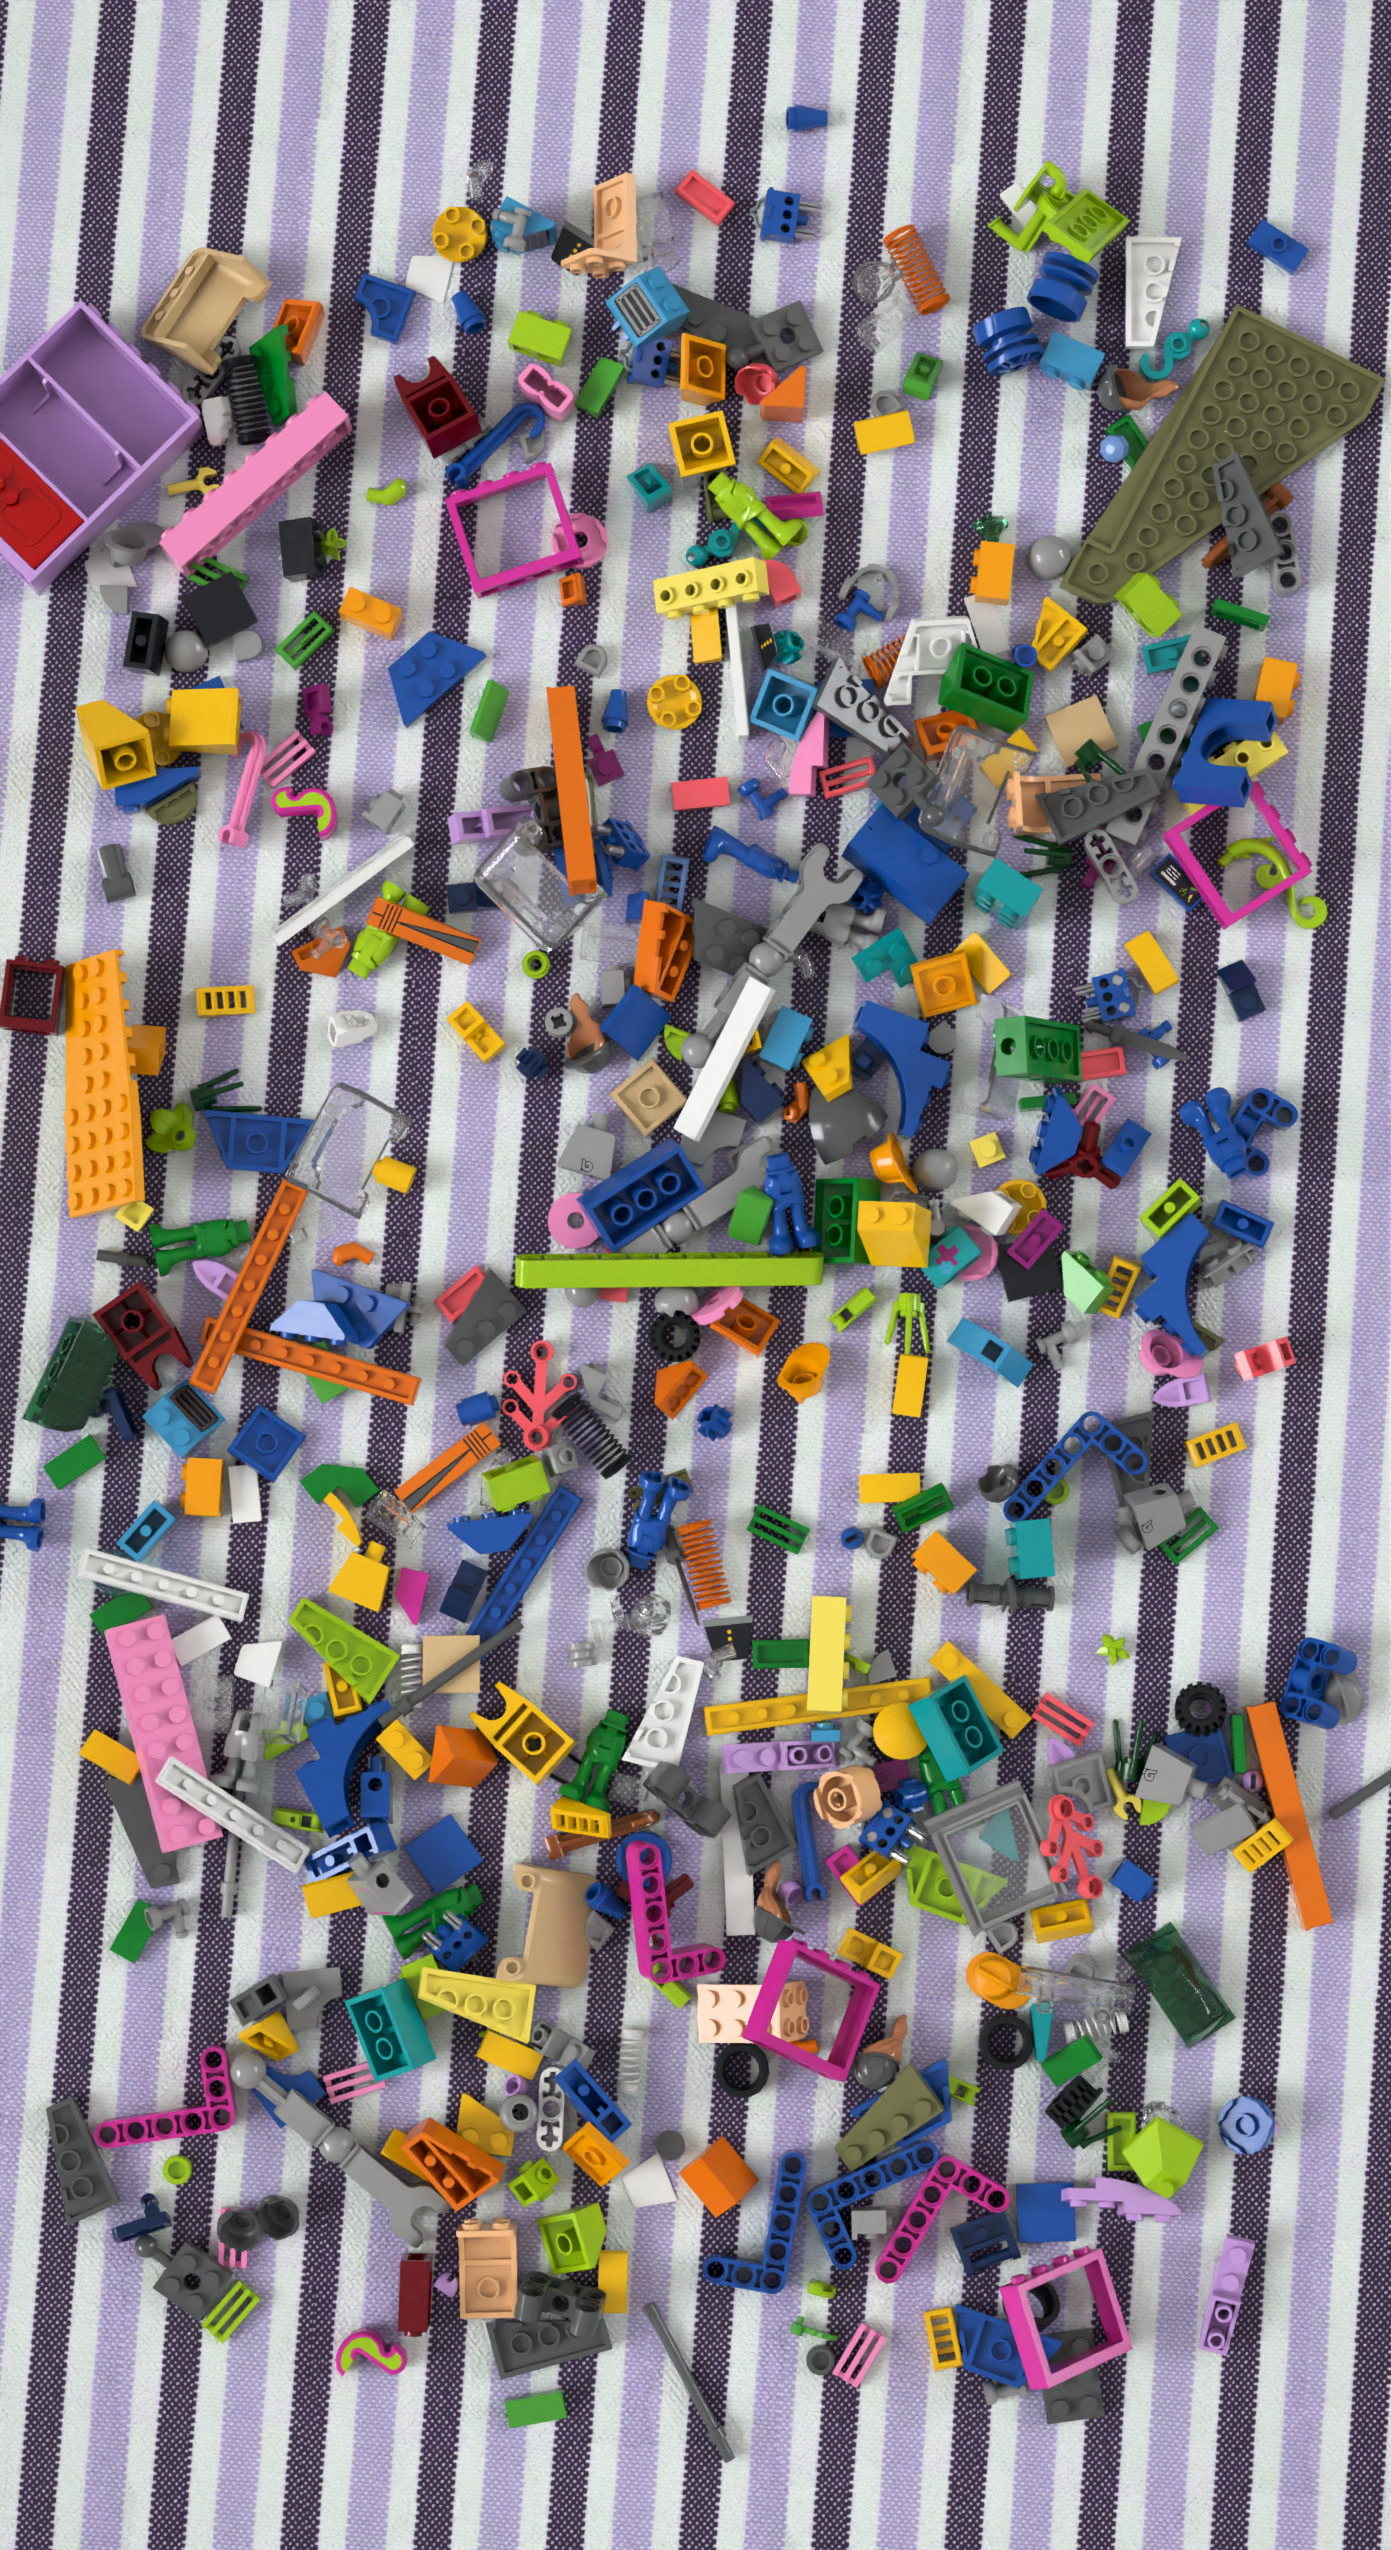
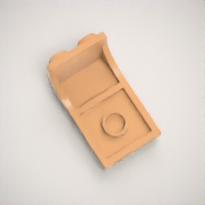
M626 172L593 187L594 248L586 249L561 260L562 268L570 269V272L574 274L586 272L593 274L594 278H607L610 273L624 271L627 266L637 262V188L635 185V174Z
M1013 771L1011 778H1008L1007 784H1005L1006 800H1011L1012 804L1007 812L1008 828H1013L1014 836L1053 834L1035 795L1047 794L1067 787L1072 788L1085 785L1087 782L1083 774L1031 777L1022 776L1019 771ZM1090 773L1093 781H1101V773ZM1102 825V826H1100V827H1098V828H1096V829L1104 830V825Z
M804 1981L785 1983L767 2030L768 2033L787 2042L806 2038L809 2029V2021L806 2017L808 1992ZM697 1984L699 2042L753 2043L742 2038L762 1984Z
M478 2218L464 2219V2223L459 2224L456 2230L459 2245L460 2319L515 2318L514 2310L518 2295L517 2222L510 2223V2218H494L492 2223H481V2219Z

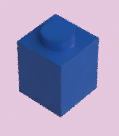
M1126 1858L1123 1859L1108 1880V1882L1138 1903L1141 1899L1146 1901L1155 1889V1886L1152 1885L1155 1879Z

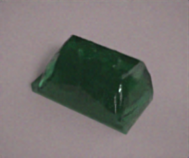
M70 1316L22 1419L52 1430L63 1432L82 1430L91 1412H95L100 1404L101 1397L99 1395L103 1386L106 1387L109 1384L113 1375L111 1369L119 1351L111 1337L96 1324L85 1319Z
M1171 1921L1123 1953L1188 2050L1236 2018Z

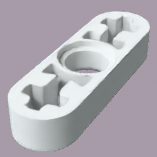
M557 2066L545 2068L540 2076L537 2143L545 2151H555L560 2147L563 2140L565 2093L556 2083L555 2093L561 2092V2097L556 2095L543 2096V2091L550 2092V2083L545 2081V2077H549L551 2072H556L557 2075L562 2071ZM553 2100L559 2104L560 2111L556 2116L549 2117L544 2113L543 2105L547 2101ZM542 2120L546 2122H560L559 2126L553 2125V2135L558 2136V2140H554L552 2145H547V2141L541 2137L546 2135L548 2131V2124L542 2125Z

